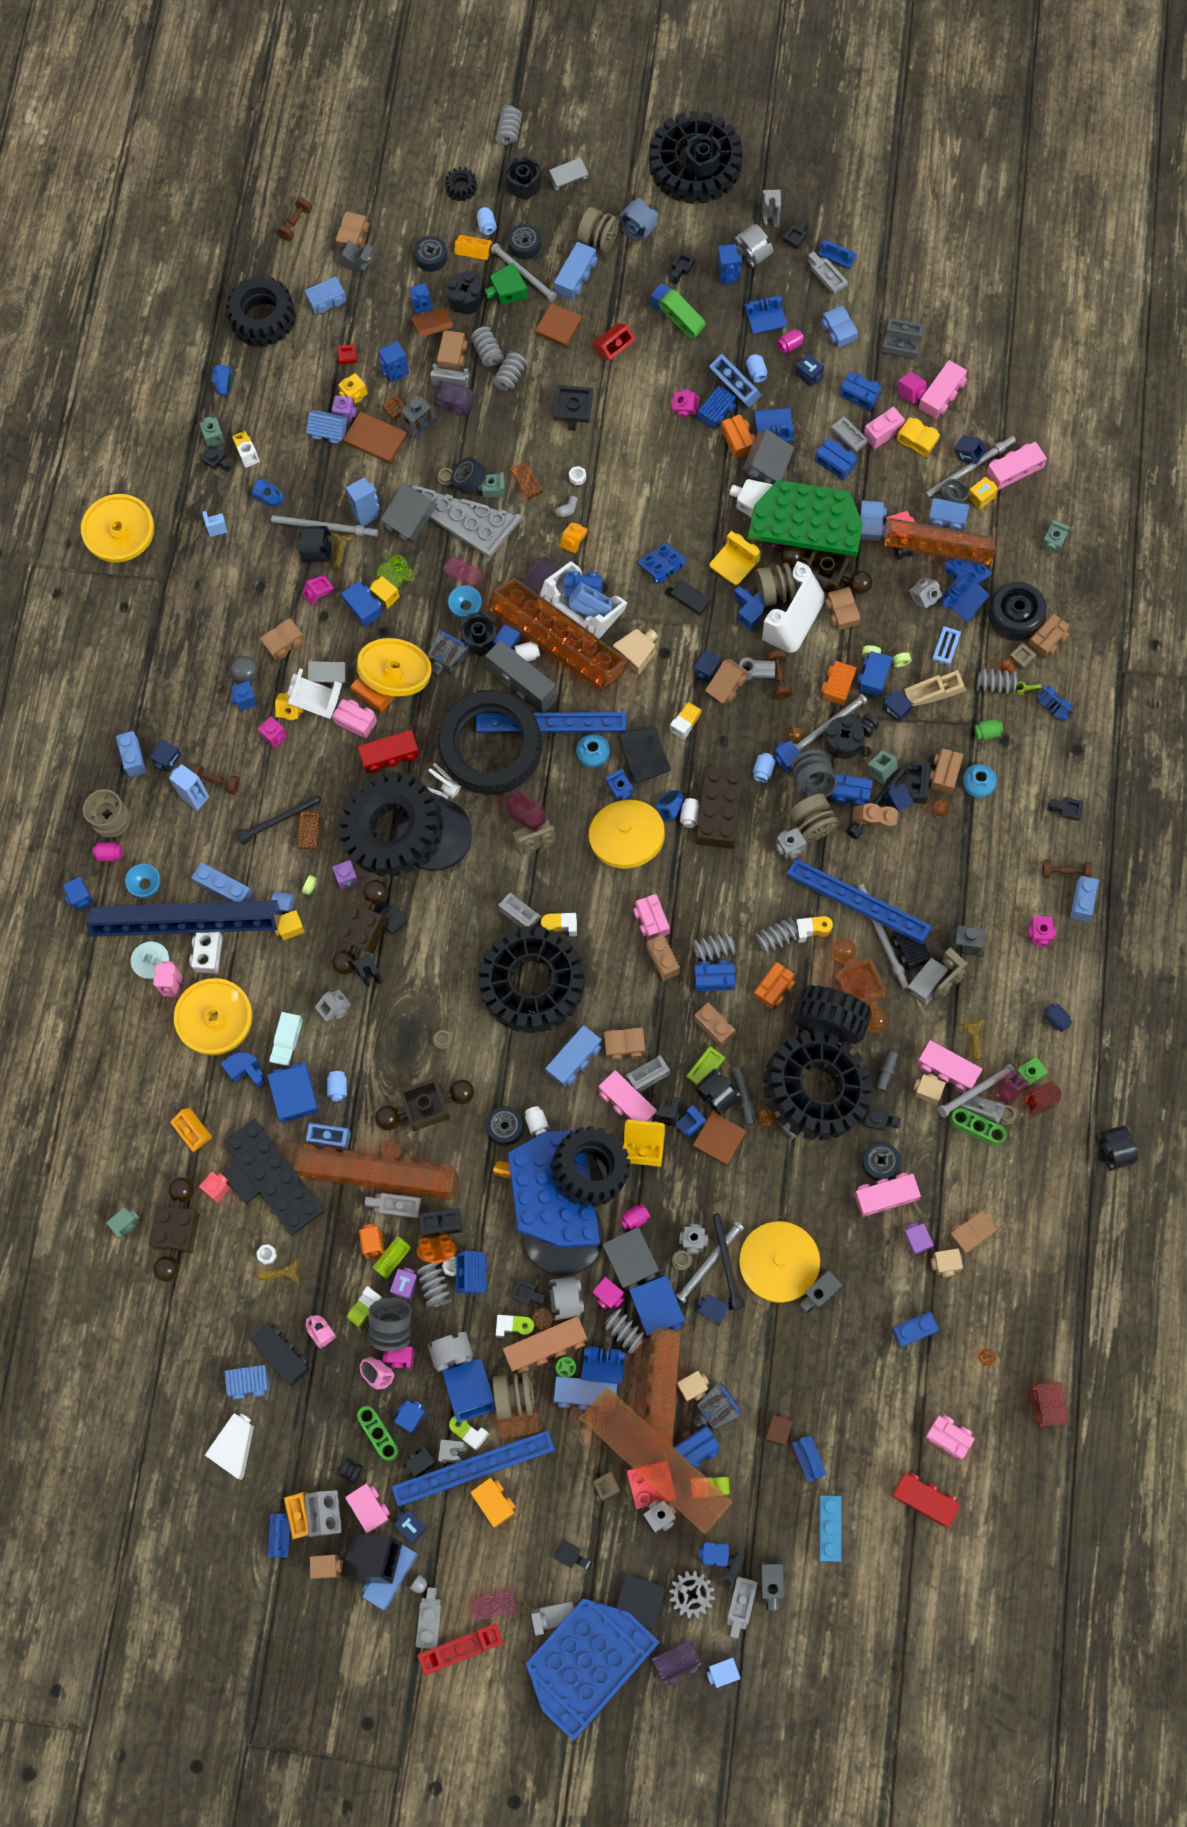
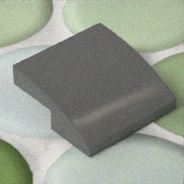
M889 318L882 352L917 359L924 325Z

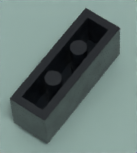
M266 1323L249 1340L292 1387L310 1370L306 1366L309 1362L302 1354L297 1356L293 1351L296 1347L288 1339L284 1341L281 1338L282 1332L275 1324L271 1326Z

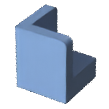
M203 512L210 537L228 532L223 513L208 517L207 512Z

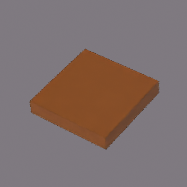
M551 303L537 326L535 334L567 347L581 324L583 317Z
M445 308L411 318L419 337L453 327Z
M712 1112L695 1140L693 1147L727 1166L747 1131Z

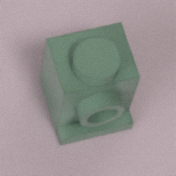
M204 418L200 426L208 448L210 445L216 446L225 443L217 418Z
M504 472L485 475V479L479 487V491L483 493V498L505 497Z
M1053 520L1042 546L1048 551L1059 553L1070 527Z
M883 750L868 763L869 776L883 785L886 783V779L898 769L897 758Z
M124 1207L106 1224L123 1241L126 1239L124 1234H129L136 1228L140 1217L133 1209L129 1211Z

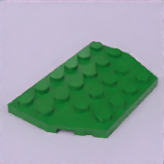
M777 480L754 505L748 539L857 556L863 522L849 491Z

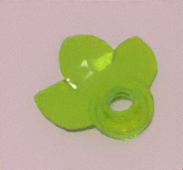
M394 555L389 562L380 565L376 576L377 578L381 576L387 578L391 584L398 588L403 580H412L413 571L407 566L406 559L403 556Z

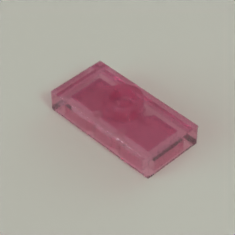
M451 555L442 569L445 574L475 588L483 575L482 570Z
M513 1590L472 1599L476 1621L517 1612Z

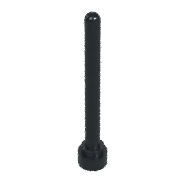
M901 767L872 802L873 804L881 805L884 801L881 795L887 792L885 788L900 781L906 773L904 767ZM854 822L848 826L846 833L851 838L857 840L861 836L862 827L865 824Z
M316 796L249 830L241 829L236 834L242 845L252 839V836L320 803L321 798Z
M715 1213L713 1221L730 1292L729 1310H735L745 1307L744 1299H741V1295H738L721 1216Z

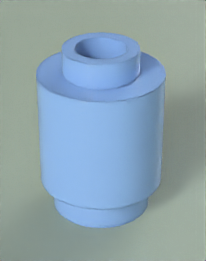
M489 208L479 209L476 216L479 230L482 234L490 235L497 228L494 214Z
M757 354L751 355L746 361L750 378L755 383L762 382L767 379L768 373L763 357Z
M768 753L758 755L752 772L755 780L767 782L771 778L776 762L772 755Z
M333 1071L327 1077V1097L331 1098L332 1101H342L344 1097H347V1077H345L344 1072Z

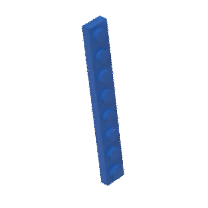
M626 712L534 713L541 733L626 732ZM482 713L476 716L477 733H521L515 721L505 714Z
M798 859L794 861L787 872L788 878L920 944H923L931 931V925Z
M545 1431L392 1486L397 1505L400 1507L555 1451L549 1431Z

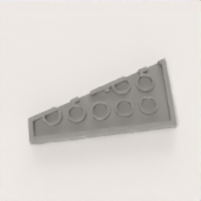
M415 485L412 487L438 504L429 519L488 558L493 556L523 519L522 515L519 514L513 515L505 510H495L487 505L453 498V496L448 494L445 496Z

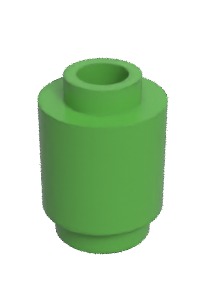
M997 718L979 722L978 725L974 726L977 740L982 739L984 741L1001 736V732H1003L1002 722L998 721Z

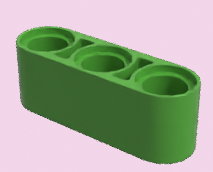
M670 289L658 303L664 313L691 339H695L706 326L703 318L673 289Z
M964 1108L956 1109L950 1117V1124L953 1128L990 1146L998 1147L1006 1139L1007 1133L1002 1126ZM955 1116H963L965 1122H957ZM973 1124H980L983 1127V1131H976L973 1128ZM993 1132L999 1133L1001 1140L993 1139L991 1134Z
M369 1406L362 1407L357 1413V1418L382 1459L388 1462L396 1460L399 1456V1448L381 1418L373 1408ZM371 1411L373 1414L372 1419L369 1422H364L363 1414ZM378 1428L383 1430V1437L381 1439H375L373 1436L374 1431ZM388 1446L394 1447V1454L391 1457L384 1455V1450Z

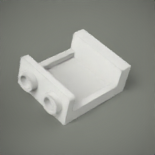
M299 668L298 673L293 674L287 692V695L290 696L288 704L330 719L336 707L342 683L335 681L332 689L301 678L303 669Z

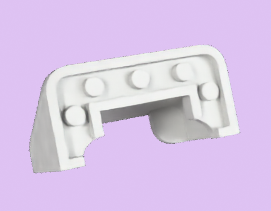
M570 561L544 581L538 599V606L545 614L583 642L592 645L601 638L623 613L627 602L619 596L611 597L612 608L604 617L600 614L596 617L590 615L586 617L581 612H574L569 606V598H564L565 574H569V571H579L580 575L583 574L581 569Z
M799 561L796 563L792 573L795 579L796 595L786 612L779 609L769 612L764 621L762 636L763 641L789 653L796 652L800 648L825 601V593L811 569Z

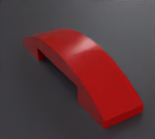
M497 1623L418 1654L417 1657L423 1674L426 1676L504 1643Z

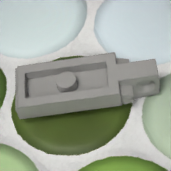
M815 252L808 255L807 261L810 263L811 270L833 295L848 286V281L827 258H819Z
M381 1193L377 1194L376 1198L366 1197L365 1207L375 1208L374 1212L419 1218L421 1198Z
M737 1576L727 1618V1625L732 1626L729 1636L731 1638L738 1639L740 1629L746 1630L758 1584L757 1581Z
M428 1587L427 1597L422 1598L420 1603L416 1647L433 1649L438 1647L442 1605H440L441 1600L436 1599L437 1588Z

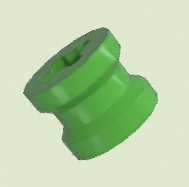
M569 1357L561 1358L556 1364L557 1374L560 1377L572 1378L576 1373L575 1362Z

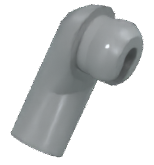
M570 496L568 504L557 507L555 514L558 517L573 515L578 498Z

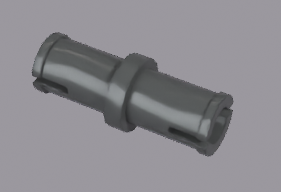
M887 1051L883 1066L879 1069L880 1075L875 1085L877 1090L887 1092L891 1076L895 1074L894 1068L899 1057L897 1053Z

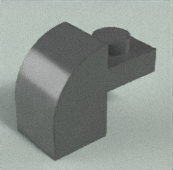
M348 241L342 245L335 260L348 269L364 272L372 258L370 253L373 247L367 243L360 249L351 241Z

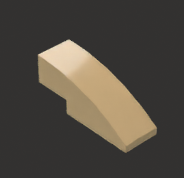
M959 670L942 677L937 675L904 689L907 698L913 703V706L935 702L967 691Z

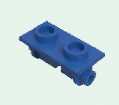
M823 240L821 244L822 249L818 254L849 269L857 257L853 250L850 251L831 243L830 240Z
M811 1435L792 1443L807 1482L827 1475Z
M270 1514L267 1557L288 1558L290 1541L288 1515Z

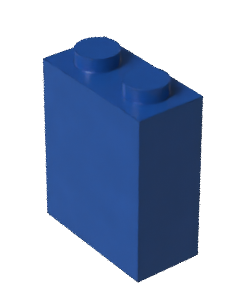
M297 1063L286 1070L276 1069L272 1071V1074L268 1075L275 1107L281 1123L319 1113L306 1064Z
M667 1275L629 1290L647 1338L652 1337V1339L663 1336L664 1331L670 1329L671 1332L683 1328L682 1324H685V1319Z
M473 1359L469 1363L451 1366L447 1370L442 1371L457 1423L496 1410L482 1359Z

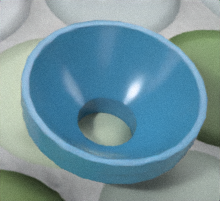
M460 586L450 593L448 604L454 615L465 618L471 613L477 614L479 612L482 600L480 593L475 588ZM468 602L471 604V608L469 610H462L461 604Z
M597 734L584 736L578 742L576 748L577 758L584 766L590 768L600 767L609 759V744L605 738ZM590 743H596L598 749L591 752L587 746Z
M984 764L970 766L962 777L964 790L976 798L990 795L997 784L995 772ZM977 773H984L986 780L980 782L976 779L975 775Z
M139 864L132 867L125 878L126 888L132 895L138 898H147L154 895L161 883L158 871L149 864ZM146 879L150 881V886L147 889L140 888L141 881Z

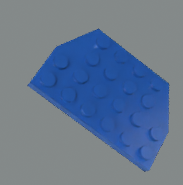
M576 1130L544 1132L509 1152L507 1157L517 1232L530 1235L539 1241H546L557 1248L598 1246L600 1239L595 1207H592V1204H589L588 1207H582L580 1202L574 1204L570 1202L572 1199L568 1196L564 1198L561 1195L563 1191L561 1189L557 1190L554 1185L556 1180H553L551 1177V1172L553 1171L551 1169V1162L556 1149L567 1134ZM587 1153L575 1155L574 1165L581 1176L591 1180Z
M583 1598L526 1662L542 1711L574 1741L660 1642L629 1612Z

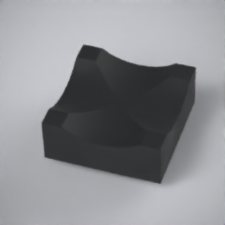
M658 734L622 747L635 784L671 771Z

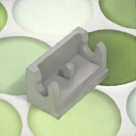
M581 157L549 170V180L555 191L559 190L560 186L580 178L586 179L588 176Z
M763 190L761 210L763 222L767 226V219L772 218L774 220V227H779L781 190Z
M433 364V371H431L430 377L434 386L467 390L470 373L469 369H464V372L440 369L437 364Z
M308 661V680L312 682L334 683L337 681L347 683L348 665L346 662Z
M511 892L498 905L501 913L520 927L529 926L530 930L542 918L540 914L520 901Z
M931 958L908 986V989L912 991L910 994L924 1005H927L934 997L937 987L949 977V969Z
M659 1055L625 1076L630 1085L639 1093L669 1076L670 1069Z
M975 1096L959 1106V1108H964L996 1124H999L1006 1107L1002 1103Z
M441 1440L438 1461L442 1464L463 1461V1459L457 1456V1450L460 1452L466 1451L467 1445L461 1441Z

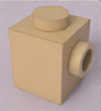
M923 1074L921 1080L917 1079L913 1090H916L915 1097L937 1105L946 1083L938 1080V1077L932 1074Z
M959 1248L935 1252L933 1258H931L932 1270H936V1274L943 1277H951L955 1275L954 1272H960L963 1269Z
M699 1371L677 1382V1386L686 1403L693 1399L697 1402L706 1396L705 1392L708 1391L707 1385L710 1384L705 1374L700 1375Z

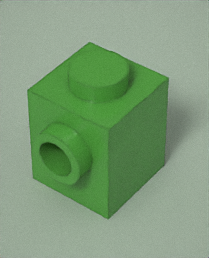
M1035 1057L1017 1069L1015 1080L1017 1081L1020 1078L1019 1085L1021 1087L1024 1086L1027 1090L1048 1074V1071L1039 1059Z

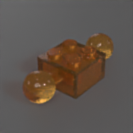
M839 939L832 946L834 959L845 965V968L835 971L834 980L838 989L867 1003L872 1012L867 1029L875 1033L881 1032L888 1026L889 1018L887 1013L883 1009L877 1008L874 1002L884 999L887 990L872 958L870 957L856 963L854 960L857 952L855 944L849 939Z

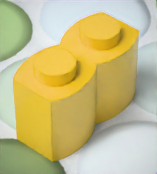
M909 417L899 431L896 440L904 446L912 448L920 455L928 457L938 442L940 434L935 428L924 426L919 419Z

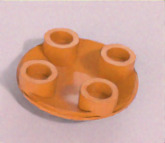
M441 1235L438 1238L430 1239L422 1238L419 1240V1246L417 1247L418 1257L430 1263L448 1261L457 1252L455 1243L451 1241V1237L448 1235Z

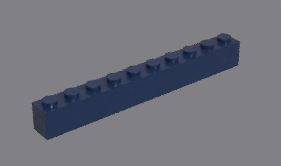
M277 900L90 907L86 926L91 937L278 930L281 912Z

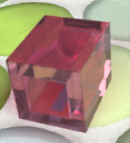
M1013 1070L1002 1079L994 1093L1010 1106L1021 1097L1029 1082Z

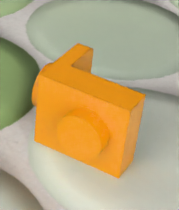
M571 522L562 534L560 547L576 553L579 543L587 535L588 529L580 524Z

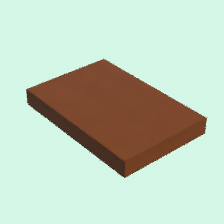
M360 411L345 435L343 442L391 464L406 439L407 432Z

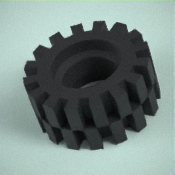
M458 167L459 170L453 168V173L449 171L445 177L448 196H452L453 200L457 198L459 202L461 199L466 201L467 197L471 199V195L474 196L475 191H477L475 174H472L471 170L467 171L466 167H464V170L461 167ZM459 181L467 182V185L464 187H456L455 183Z

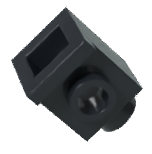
M425 1445L420 1447L422 1449L420 1453L417 1450L407 1457L409 1460L403 1467L409 1476L413 1474L414 1477H419L437 1464Z

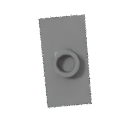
M844 416L833 424L830 429L854 453L865 446L869 440Z

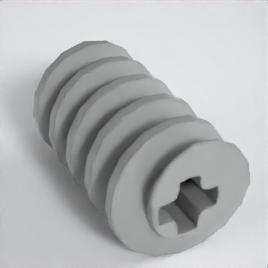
M504 105L500 115L496 141L502 145L515 143L518 139L522 113L511 105Z
M481 327L475 330L471 340L482 360V364L485 367H494L503 362L504 356L501 354V350L498 349L499 345L496 343V339L493 337V333L490 332L491 328Z
M509 351L499 371L496 373V377L493 379L494 385L502 391H508V388L514 389V383H517V378L521 377L520 372L525 370L524 366H527V361L520 354Z
M982 668L980 673H978L976 691L979 690L980 686H983L984 692L990 687L991 692L998 688V692L1001 693L1003 688H1005L1006 694L1009 693L1010 689L1015 694L1017 684L1016 672L1012 671L1009 676L1008 670H1005L1002 675L1000 669H997L994 674L993 669H989L987 673L986 669Z
M788 917L787 922L782 920L780 922L781 926L775 923L774 929L767 927V932L760 930V936L755 933L759 946L767 954H769V947L776 951V944L782 948V941L790 944V937L797 941L796 935L798 930L791 917Z
M723 932L722 938L719 934H715V940L708 936L707 942L704 938H700V944L693 940V949L697 962L698 958L706 961V956L713 960V954L719 959L721 952L728 956V950L735 954L734 942L730 933L728 935L726 932Z
M430 1263L417 1271V1275L422 1276L419 1279V1282L424 1284L421 1287L422 1291H428L424 1294V1298L430 1299L426 1302L429 1307L442 1306L452 1301V1299H445L450 1292H443L447 1284L440 1283L445 1279L444 1276H438L443 1271L442 1269H436V1266L440 1263Z
M620 1308L604 1323H607L605 1330L613 1329L611 1336L619 1335L616 1341L618 1343L624 1341L622 1347L625 1349L630 1346L628 1353L633 1354L647 1338L642 1339L644 1331L637 1334L639 1326L631 1328L633 1320L625 1322L627 1314L619 1316L622 1310Z

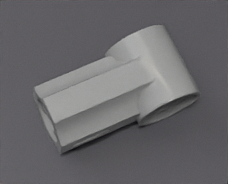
M747 657L743 658L739 663L743 668H751L746 674V680L752 678H775V661H754Z

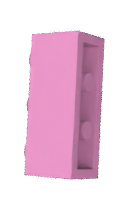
M949 360L920 399L918 409L935 419L940 414H944L948 408L949 401H953L956 398L959 387L963 388L966 384L967 370Z
M1036 441L1031 444L1027 443L1019 450L1011 451L1005 457L991 461L986 474L996 484L998 490L1043 468L1047 458Z
M931 1040L917 1063L922 1071L928 1074L930 1072L935 1074L940 1081L955 1085V1089L962 1093L972 1089L982 1071V1068Z
M616 1070L598 1086L599 1096L605 1102L610 1101L614 1105L613 1109L620 1116L623 1114L628 1120L651 1122L656 1117L657 1110Z
M907 1173L899 1174L896 1176V1179L891 1181L888 1178L879 1180L877 1185L871 1187L869 1184L858 1187L854 1194L862 1217L918 1201L921 1197L914 1174L908 1175Z

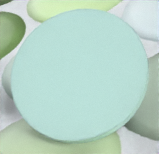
M145 942L139 945L131 956L132 969L138 976L145 979H154L156 964L169 961L167 950L157 942Z

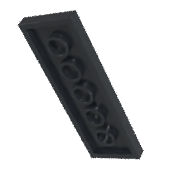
M253 1119L222 1141L291 1236L324 1213L322 1207L256 1119Z

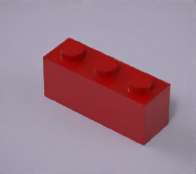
M412 730L358 746L366 773H376L382 768L395 767L401 762H411L420 757Z
M911 1472L909 1474L904 1473L891 1497L943 1527L949 1528L961 1506L957 1503L958 1499L948 1493L944 1496L938 1492L939 1488L931 1483L923 1484L920 1482L921 1478Z

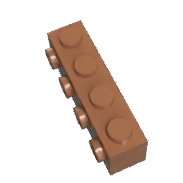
M577 1316L505 1347L503 1351L513 1374L517 1372L520 1375L529 1371L528 1367L536 1364L537 1367L544 1365L548 1362V1358L553 1356L559 1358L566 1355V1351L571 1348L578 1350L586 1346L585 1342L588 1339Z

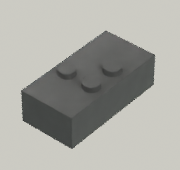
M501 640L485 655L488 671L498 678L507 690L511 689L514 691L519 699L525 700L540 713H545L558 700L556 684Z

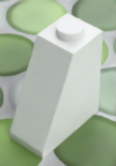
M234 1413L205 1456L237 1479L242 1480L254 1426L250 1424L251 1419L241 1413L238 1416Z

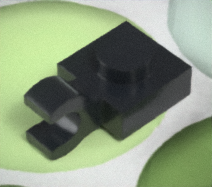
M803 217L798 226L792 224L784 235L783 241L798 249L807 237L806 231L809 228V220Z
M681 251L678 253L672 263V269H674L671 277H673L671 279L672 283L678 284L682 273L688 275L695 263L694 257Z
M212 445L200 457L201 462L214 470L218 466L226 472L232 469L231 462L226 459L225 453Z
M1064 797L1063 802L1051 799L1047 810L1051 812L1059 811L1061 812L1060 817L1079 821L1083 801Z
M869 1106L864 1127L884 1131L885 1126L899 1129L901 1118L887 1116L888 1110Z
M519 1278L510 1296L512 1299L528 1306L531 1301H534L545 1307L548 1301L546 1296L536 1293L537 1286Z
M562 1539L553 1559L570 1568L576 1563L588 1570L592 1563L579 1556L582 1549Z
M739 1553L735 1557L731 1555L727 1568L730 1570L727 1575L719 1579V1586H721L723 1580H729L730 1586L728 1590L731 1591L733 1589L735 1578L745 1556Z

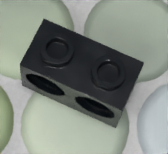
M459 1209L419 1214L423 1238L463 1232Z

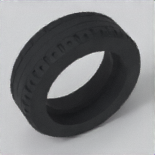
M479 690L476 693L472 692L459 699L445 714L446 717L443 718L440 725L441 729L438 733L439 753L449 774L464 788L475 793H481L482 795L504 794L506 791L510 792L516 789L517 786H521L535 772V767L538 766L541 759L540 755H542V734L534 713L517 696H513L505 691L500 692V690ZM490 712L505 714L515 721L521 731L522 748L519 756L510 766L498 772L483 773L474 770L463 760L460 754L459 737L461 731L470 720L479 714Z

